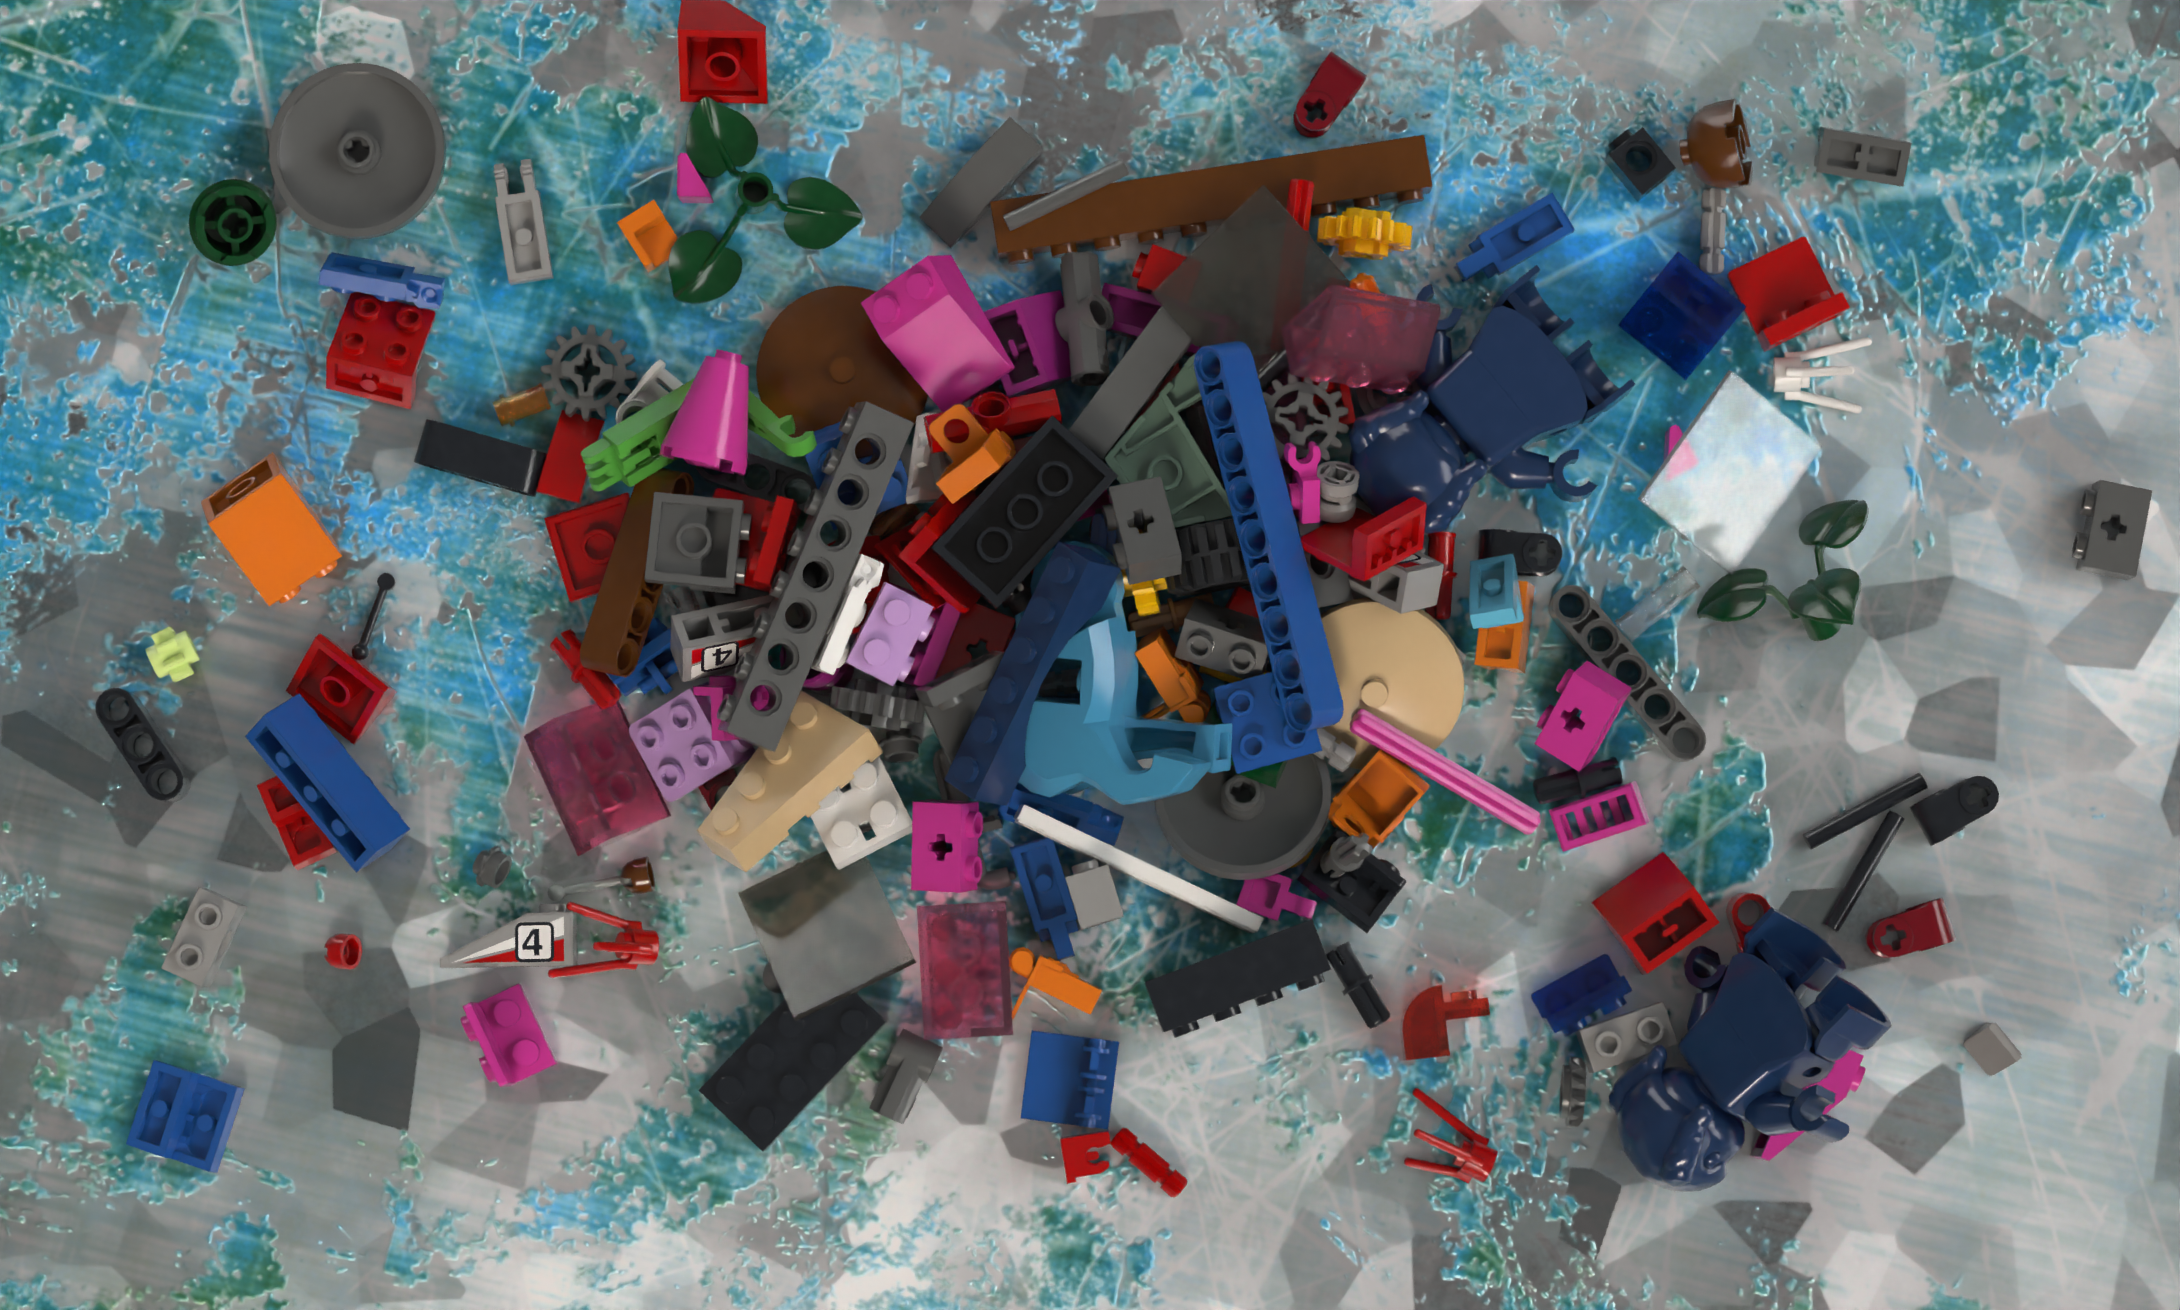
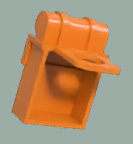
M962 404L953 405L936 418L929 427L931 435L953 460L936 482V485L952 504L971 490L975 491L979 488L982 481L991 474H997L1001 471L1004 464L1010 461L1016 453L1014 450L1015 444L1005 432H999L996 428L990 434H987ZM951 419L963 420L969 427L970 434L968 439L962 443L951 442L945 436V424Z
M1164 626L1141 638L1137 651L1134 653L1164 700V703L1139 718L1158 719L1169 712L1172 713L1178 710L1186 723L1203 722L1211 708L1209 694L1201 690L1204 681L1192 662L1174 657L1177 647Z
M1380 749L1358 774L1355 773L1334 796L1328 819L1332 822L1331 825L1335 828L1338 827L1349 836H1357L1362 832L1366 833L1369 836L1367 843L1374 849L1379 842L1382 844L1405 818L1404 815L1422 797L1430 785L1408 765Z
M1025 947L1016 948L1010 954L1009 965L1015 973L1027 978V981L1007 1023L1011 1025L1029 986H1033L1090 1015L1102 989L1080 979L1079 975L1071 972L1066 964L1050 956L1046 957L1039 954L1035 963V955L1030 949Z

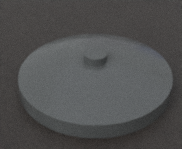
M348 63L324 69L310 76L286 98L275 117L271 129L269 162L272 176L281 196L289 207L306 223L335 237L371 239L403 228L419 216L429 205L440 186L444 174L446 139L435 108L426 95L413 82L403 75L379 65Z
M1313 753L1288 760L1276 788L1236 774L1235 767L1231 765L1229 771L1207 772L1191 790L1185 793L1154 800L1155 811L1160 828L1167 841L1191 865L1222 878L1234 880L1259 879L1290 868L1305 857L1315 846L1325 829L1329 817L1331 780L1324 758L1322 760Z

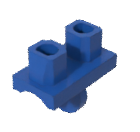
M657 617L652 618L645 639L646 645L642 648L637 666L632 674L627 677L608 674L625 697L638 688L645 695L658 685L666 695L673 691L667 679L678 672V668L671 652V627L668 629Z

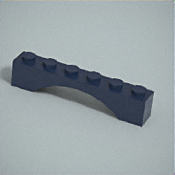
M1058 541L948 770L945 781L973 800L1007 806L1026 767V731L1031 710L1041 684L1053 662L1068 641L1092 616L1102 609L1121 570L1120 567L1092 549Z

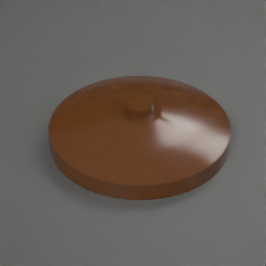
M833 286L818 289L788 305L767 330L758 353L756 367L757 388L761 402L779 419L787 415H793L796 430L794 434L788 436L792 438L800 437L805 431H817L841 422L849 406L854 408L856 402L867 401L914 423L912 429L916 425L917 416L923 414L928 402V394L881 340L861 302L876 291L856 286ZM865 439L860 440L855 447V455L858 460L873 455L872 446Z

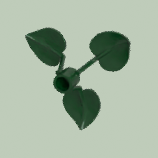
M704 97L700 100L689 120L686 133V153L696 171L702 176L717 178L728 170L733 178L740 180L735 192V201L739 208L719 242L711 233L695 230L679 237L671 248L668 270L673 296L679 302L690 304L706 303L718 299L728 293L739 280L742 271V259L737 252L725 246L746 213L759 214L767 208L769 203H772L780 211L788 212L783 224L785 233L797 246L808 250H820L834 245L849 231L859 225L863 219L862 213L854 201L840 188L826 180L806 177L792 182L787 190L788 204H785L779 199L777 193H773V185L767 176L758 172L747 173L746 171H738L736 167H743L749 164L757 152V132L744 115L715 102L709 97Z
M1845 500L1830 503L1812 511L1805 517L1798 530L1799 537L1805 545H1816L1814 553L1818 577L1815 580L1810 579L1807 581V584L1796 588L1788 599L1775 586L1767 585L1769 577L1766 571L1757 568L1740 569L1725 575L1709 588L1698 606V618H1709L1721 622L1742 620L1759 611L1767 600L1766 595L1773 596L1789 611L1792 619L1800 618L1808 637L1813 641H1823L1833 637L1840 630L1841 624L1853 625L1855 607L1861 591V579L1857 572L1847 568H1835L1826 571L1823 553L1826 546L1833 549L1842 548L1859 536L1868 518L1869 508L1866 501Z

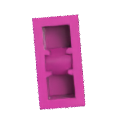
M1586 661L1576 671L1568 669L1556 689L1561 694L1555 707L1550 704L1537 723L1536 727L1542 731L1535 745L1580 772L1595 757L1632 688L1589 661ZM1579 710L1582 711L1580 718L1577 717Z
M929 799L913 802L911 890L955 893L977 890V883L982 876V861L978 856V838H980L983 831V817L979 812V801ZM946 842L952 843L953 849H947Z

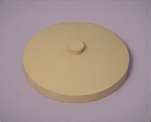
M1368 597L1341 603L1321 615L1339 684L1344 711L1338 723L1323 727V729L1337 738L1335 741L1337 744L1340 745L1341 742H1344L1355 750V758L1349 767L1362 770L1380 750L1350 731V722L1359 709L1367 710L1433 750L1438 748L1456 724L1464 697L1462 661L1454 641L1443 626L1422 609L1400 614Z

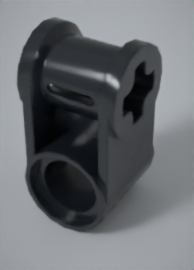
M1483 529L1479 530L1478 560L1513 554L1517 576L1543 577L1552 574L1558 568L1562 558V547L1555 537L1545 533ZM1540 544L1546 545L1548 553H1554V558H1548L1545 566L1538 565L1537 558L1530 557L1529 552H1536Z
M1974 776L1964 779L1946 790L1942 789L1909 808L1930 846L1963 830L1969 823L1991 812L1998 803L1999 792L1992 780L1985 776ZM1973 785L1975 789H1985L1987 795L1982 798L1984 805L1982 808L1977 803L1969 805L1966 797L1971 794L1969 786Z

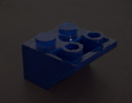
M1677 252L1621 320L1618 327L1686 381L1740 316L1746 306L1680 252Z

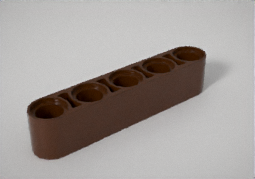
M662 468L635 484L581 644L580 660L584 668L621 677L630 676L635 670L664 585L645 582L654 492L693 496L694 481L689 473Z

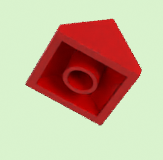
M321 633L313 640L286 689V692L292 697L300 693L309 706L315 710L320 719L353 745L360 740L397 693L385 681Z

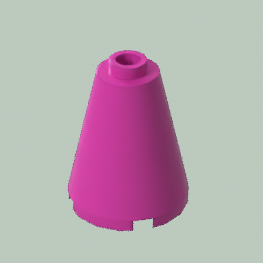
M716 350L715 357L705 356L661 444L659 455L673 460L674 457L685 459L687 464L730 474L735 472L745 476L748 459L749 366L741 364L742 355Z

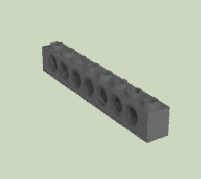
M867 401L856 402L854 408L849 406L845 411L839 425V431L843 432L837 449L832 447L822 464L821 471L826 473L820 489L814 488L806 501L804 513L809 515L802 531L797 529L789 541L787 554L791 555L786 569L785 571L779 570L772 581L769 595L774 596L767 613L762 611L753 626L752 636L756 637L750 654L743 653L736 666L734 677L738 678V682L733 694H726L719 706L717 718L721 722L718 730L764 750L776 751L914 425L913 422ZM862 439L867 440L873 449L872 458L866 464L859 462L855 455V447ZM844 480L850 481L854 485L856 492L854 500L848 505L843 504L837 494L838 487ZM827 521L833 522L838 529V538L830 546L826 545L820 537L821 527ZM810 562L816 563L821 571V578L813 587L808 586L803 579L804 567ZM793 603L799 604L804 613L801 624L795 628L790 627L785 619V612ZM776 644L783 646L786 651L785 663L778 669H774L768 662V652ZM763 685L768 691L769 700L764 708L756 710L750 702V695L755 687Z

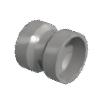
M1329 461L1322 463L1317 467V477L1320 479V519L1330 523L1348 521L1353 518L1356 510V497L1353 494L1359 486V472L1354 466L1345 462Z

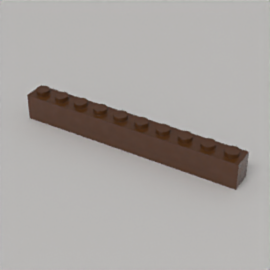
M1412 136L1114 182L1012 231H1009L1003 215L1049 193L991 201L999 260L1008 258V264L1015 265L1034 261V254L1051 252L1052 258H1061L1071 252L1078 253V247L1094 245L1095 251H1107L1120 248V241L1137 238L1140 245L1164 241V234L1181 232L1182 238L1198 237L1207 234V228L1224 225L1225 231H1237L1251 227L1250 221L1266 218L1270 225L1285 223L1289 184L1295 178L1310 180L1314 183L1311 207L1312 218L1337 214V207L1354 205V208L1372 210L1381 207L1380 201L1397 198L1400 205L1423 201V194L1430 193L1432 189L1425 136Z

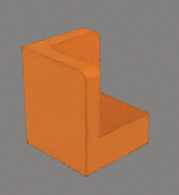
M655 200L650 201L617 222L648 273L668 261L671 248L678 237Z

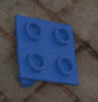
M1273 672L1213 688L1216 698L1215 707L1219 719L1222 720V724L1232 723L1231 756L1236 774L1322 751L1317 729L1297 732L1288 725Z
M1032 1030L1021 1119L1108 1130L1119 1042Z

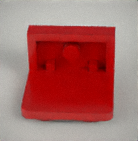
M972 491L968 492L954 504L943 493L927 510L933 518L927 512L924 513L908 531L915 538L898 555L914 573L924 579L948 604L961 613L968 612L981 595L930 548L951 527L954 520L976 497Z

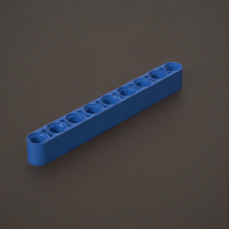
M1241 341L1203 346L1195 354L1194 370L1285 719L1288 725L1297 732H1306L1335 725L1343 716V700L1253 355L1250 348Z

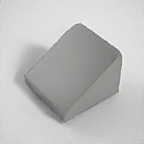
M1985 1023L1963 1043L1967 1051L1989 1076L1997 1074L2022 1058L2020 1051L1997 1023Z

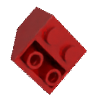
M1661 852L1591 902L1642 975L1650 973L1720 923L1695 887L1664 852Z

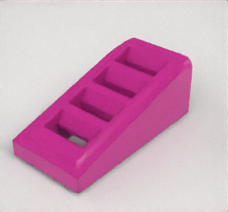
M1636 781L1549 810L1563 852L1646 825L1650 822ZM1624 794L1633 817L1629 820H1625L1618 796ZM1608 800L1615 821L1614 825L1608 826L1600 802ZM1588 806L1591 807L1598 830L1594 832L1590 830L1583 809ZM1574 812L1582 836L1574 838L1566 816L1567 813Z

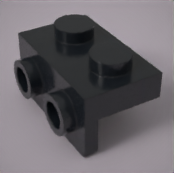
M1336 828L1297 880L1365 933H1368L1407 882L1400 876L1399 870L1392 863L1384 859H1378L1371 853L1364 858L1361 866L1352 872H1345L1339 877H1330L1333 871L1331 869L1325 874L1320 867L1321 856L1324 852L1330 850L1335 840L1341 837H1349L1346 832Z

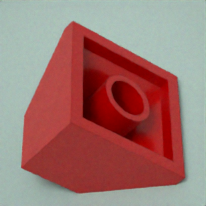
M681 0L677 28L680 102H700L702 98L709 97L717 103L768 104L766 26L727 1Z

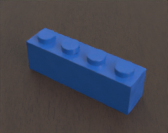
M300 693L266 713L245 736L356 873L390 851L410 830L400 814L385 799L372 780L358 766L342 743L336 739Z

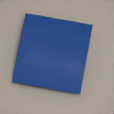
M153 1060L126 1145L164 1158L174 1159L208 1172L217 1173L245 1088Z

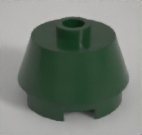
M239 179L222 180L207 187L196 198L189 215V231L196 248L209 260L226 266L244 265L259 258L272 243L277 226L275 208L267 194L258 186Z

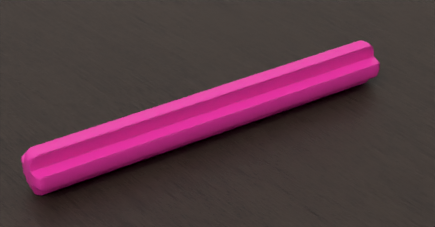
M1359 709L1350 722V731L1520 832L1531 835L1538 827L1541 819L1540 813L1367 710Z

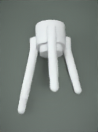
M1866 337L1800 352H1784V357H1774V392H1784V400H1800L1842 411L1860 413L1862 411L1860 405L1801 391V388L1810 387V377L1852 375L1855 371L1854 367H1810L1809 361H1801L1869 346L1872 343V339Z

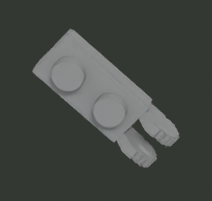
M521 160L520 173L524 182L525 192L511 195L508 185V170L505 168L504 163L495 164L494 173L498 193L495 201L509 284L516 285L554 278L540 192L536 189L532 160Z

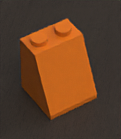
M273 452L201 501L208 525L269 607L277 601L285 603L295 597L301 590V584L313 576L321 578L327 575L337 566L338 562L336 560L342 557L337 543Z

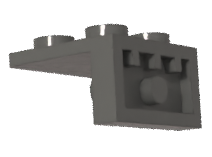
M992 650L915 689L950 765L959 750L1005 652Z

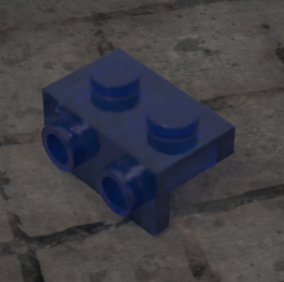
M1602 954L1533 992L1531 1000L1550 1034L1562 1031L1564 1036L1567 1037L1587 1026L1588 1023L1585 1017L1600 1009L1605 1016L1627 1004L1624 995L1633 990L1625 976L1619 975L1609 955Z

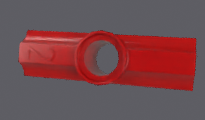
M1054 389L1008 398V396L999 392H986L977 396L973 400L972 406L966 407L987 434H990L997 428L999 432H1005L1012 441L1014 436L1037 432L1052 415L1062 424L1058 398ZM944 412L924 417V426L931 454L944 451L929 431L930 424ZM951 419L945 424L944 433L951 442L962 443L968 439L970 434L969 427L963 420Z

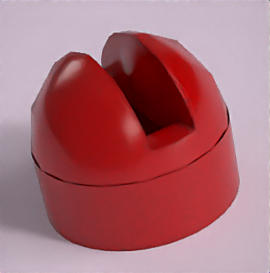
M335 934L324 945V948H327V955H324L330 966L338 969L352 970L357 967L361 960L362 944L360 939L354 934Z

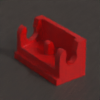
M1109 1130L1060 1138L1067 1184L1076 1182L1077 1177L1100 1174L1109 1168V1161L1090 1162L1099 1158L1097 1151L1087 1152L1090 1148H1101L1111 1144Z

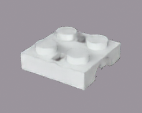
M880 755L873 762L867 760L853 772L854 778L849 782L852 789L842 793L840 787L837 786L819 802L821 807L811 815L838 870L912 832V819ZM873 829L876 837L866 841L863 833Z

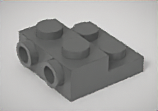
M654 492L645 582L689 586L691 590L735 594L736 583L745 584L747 557H739L741 540H750L752 514L744 513L743 500Z

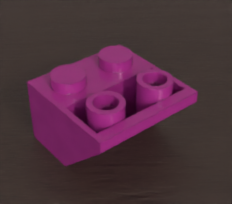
M1060 290L1020 298L984 311L985 316L1015 369L1000 378L1005 395L1008 398L1036 393L1071 380L1068 343L1061 337L1055 322L1057 311L1064 307V299Z

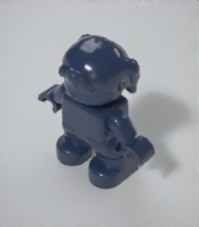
M1537 265L1507 288L1496 300L1490 314L1469 348L1454 362H1452L1451 338L1446 336V333L1452 331L1457 325L1463 309L1453 308L1448 318L1443 320L1434 319L1427 313L1425 307L1426 302L1434 296L1432 284L1423 287L1418 293L1412 308V316L1415 325L1424 334L1418 335L1411 369L1414 379L1421 390L1414 392L1411 396L1400 402L1376 408L1367 415L1357 418L1349 433L1352 447L1350 465L1354 466L1360 475L1359 486L1356 492L1376 517L1407 499L1415 497L1427 503L1424 533L1443 532L1461 511L1474 484L1488 474H1491L1500 484L1510 489H1545L1546 483L1550 484L1554 494L1567 502H1580L1588 498L1598 486L1588 481L1587 484L1576 487L1570 485L1565 480L1563 469L1569 464L1576 463L1579 449L1569 450L1561 454L1555 462H1549V456L1526 451L1525 449L1534 442L1559 435L1579 424L1592 422L1601 413L1608 411L1627 396L1635 383L1631 379L1621 388L1614 385L1593 359L1590 352L1593 344L1590 340H1587L1567 358L1553 344L1575 322L1571 318L1567 321L1561 320L1544 302L1534 283L1540 272V268Z
M1771 907L1745 935L1743 953L1732 956L1729 965H1721L1718 953L1706 946H1697L1691 950L1684 965L1685 976L1691 985L1702 990V992L1695 994L1687 1023L1688 1032L1681 1039L1678 1049L1692 1070L1683 1067L1664 1069L1667 1060L1666 1048L1662 1045H1656L1645 1058L1627 1069L1619 1077L1609 1094V1104L1615 1110V1114L1618 1117L1616 1127L1620 1144L1636 1170L1648 1181L1659 1187L1680 1192L1701 1191L1718 1184L1727 1175L1726 1164L1744 1144L1745 1127L1742 1120L1753 1125L1758 1131L1768 1136L1804 1131L1825 1142L1833 1143L1842 1140L1848 1135V1124L1829 1115H1823L1825 1107L1835 1102L1836 1093L1818 1084H1814L1826 1078L1834 1067L1835 1061L1844 1057L1852 1047L1861 1050L1871 1048L1892 1025L1882 1009L1867 994L1852 983L1839 977L1846 969L1844 961L1833 947L1815 931ZM1809 988L1820 992L1815 1002L1804 1009L1800 1000L1806 990Z

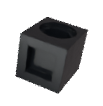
M1643 127L1634 135L1629 130L1624 131L1608 145L1612 152L1606 158L1605 163L1637 202L1671 176L1676 169ZM1633 151L1643 153L1649 162L1648 169L1644 171L1632 170L1626 162V155Z

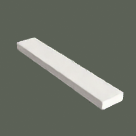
M1019 805L1013 818L1016 823L1089 858L1097 859L1098 862L1104 865L1108 864L1109 867L1243 931L1248 933L1258 932L1264 919L1031 807Z

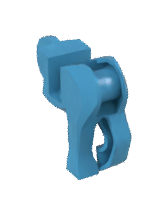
M1086 541L1066 542L1092 549L1115 564L1114 557L1100 545ZM1056 546L1034 568L1030 584L1031 595H1033ZM1121 570L1102 609L1075 633L1057 657L1082 660L1081 669L1077 675V689L1080 697H1036L1026 731V767L1018 781L1032 793L1054 797L1061 793L1076 794L1094 786L1122 805L1138 804L1185 793L1191 790L1207 772L1218 773L1229 771L1231 768L1232 723L1213 725L1204 722L1186 723L1170 719H1144L1137 717L1138 658L1134 654L1137 651L1135 631H1127L1121 603L1125 593ZM1025 610L1015 615L1016 628ZM1153 758L1150 768H1142L1138 763V760Z

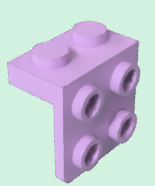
M884 582L849 650L845 662L875 677V680L894 686L897 679L903 682L915 660L914 657L910 656V653L916 641L923 642L934 624L935 618L929 616L934 607Z
M709 682L700 685H709ZM693 687L642 717L629 727L630 737L661 794L668 802L676 801L719 774L747 763L755 753L753 745L741 739L729 741L712 740L710 696L693 695Z

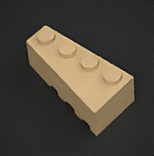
M800 691L776 751H768L758 747L697 831L712 853L747 872L789 835L788 829L802 817L806 816L809 818L821 807L819 805L820 801L837 786L842 789L854 778L853 772L867 760L873 762L883 751L868 728L807 693Z

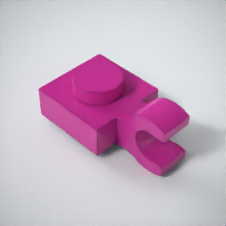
M1314 441L1309 442L1308 455L1303 459H1296V447L1292 443H1286L1284 447V458L1293 468L1292 483H1287V489L1294 515L1302 524L1320 523V479L1317 477V467L1321 458V451Z
M1274 874L1264 878L1245 880L1236 905L1275 921H1278L1282 909L1311 920L1317 902L1290 893L1289 889L1293 880L1279 874Z

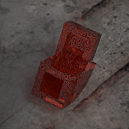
M1442 985L1432 986L1419 992L1407 1004L1401 1018L1400 1035L1403 1060L1450 1056L1446 1020L1490 1015L1488 997L1478 998L1477 990L1450 993L1451 1002H1444Z

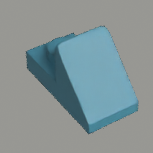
M1513 554L1470 561L1469 616L1473 629L1498 627L1523 621L1524 613Z

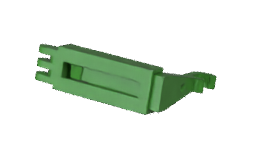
M694 379L602 433L603 438L582 450L581 456L586 464L585 469L588 477H590L589 482L593 491H603L620 480L627 486L632 487L678 459V457H674V460L659 455L661 444ZM750 390L748 391L749 430L770 441L791 457L804 456L816 448L817 442L814 431H805L802 436L796 438L788 436L794 434L796 430L793 415H787L779 419Z

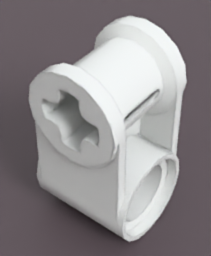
M659 359L651 366L638 382L636 388L616 411V424L625 420L631 412L640 411L667 395L669 392L658 383H661L670 392L684 385L665 369L666 363L663 360Z

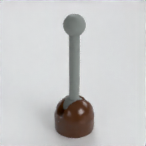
M649 857L634 859L622 868L620 876L565 887L560 884H553L548 889V896L553 901H561L565 895L620 884L631 893L642 894L655 891L653 868Z

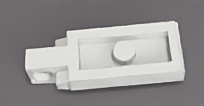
M863 554L858 555L811 668L834 675L836 668H840L844 664L849 653V644L847 642L853 628L857 627L865 616L867 604L864 602L868 592L872 588L879 586L884 568L883 563Z

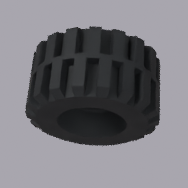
M1233 518L1175 530L1182 554L1181 574L1165 577L1169 593L1179 596L1196 595L1250 585Z

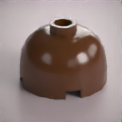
M1730 99L1704 106L1694 114L1687 126V139H1682L1679 142L1683 165H1692L1697 178L1703 183L1719 189L1751 185L1753 174L1752 161L1743 163V160L1747 157L1746 146L1750 147V140L1740 104L1736 105V99Z

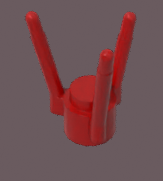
M568 902L566 907L570 911L624 929V932L617 934L615 942H595L593 944L594 950L615 952L616 957L620 959L551 969L548 971V976L555 978L617 969L636 970L638 964L653 965L659 953L658 934L653 930H643L641 921L625 920L587 906Z
M1415 1088L1412 1093L1417 1099L1470 1140V1142L1463 1140L1458 1147L1435 1135L1416 1129L1414 1131L1416 1138L1454 1155L1452 1164L1458 1166V1168L1413 1158H1405L1404 1164L1420 1170L1452 1176L1468 1184L1472 1178L1482 1183L1485 1182L1496 1161L1498 1151L1487 1146L1488 1138L1475 1133L1420 1089Z

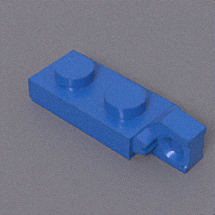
M1552 192L1478 235L1477 240L1468 245L1473 254L1456 263L1454 268L1462 282L1482 271L1490 279L1497 274L1498 276L1570 235L1575 229Z
M332 252L328 255L320 270L319 285L331 287L332 290L339 293L362 292L373 294L382 301H396L400 299L414 302L418 308L439 309L443 302L445 278L415 273V267Z
M1019 782L1007 806L1000 805L997 814L1001 819L1016 823L1013 818L1019 805H1026L1113 846L1116 844L1124 820V816L1103 808L1098 804H1093V802L1066 793H1061L1054 797H1046L1030 792Z
M1042 837L1010 847L1035 932H1038L1040 941L1044 942L1052 939L1058 961L1075 956L1069 934L1079 931L1076 923L1078 918L1054 840Z

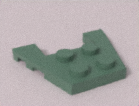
M1195 354L1187 360L1181 371L1159 393L1158 398L1136 420L1105 457L1109 467L1118 475L1117 480L1120 485L1161 476L1175 529L1232 517L1226 490L1179 414L1202 399L1194 370Z

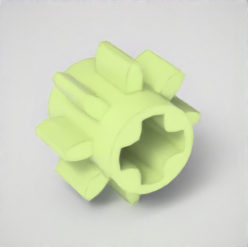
M169 626L151 635L155 645L146 648L145 651L159 679L170 674L172 681L177 682L194 674L190 664L200 660V657L186 630L175 634L174 629Z

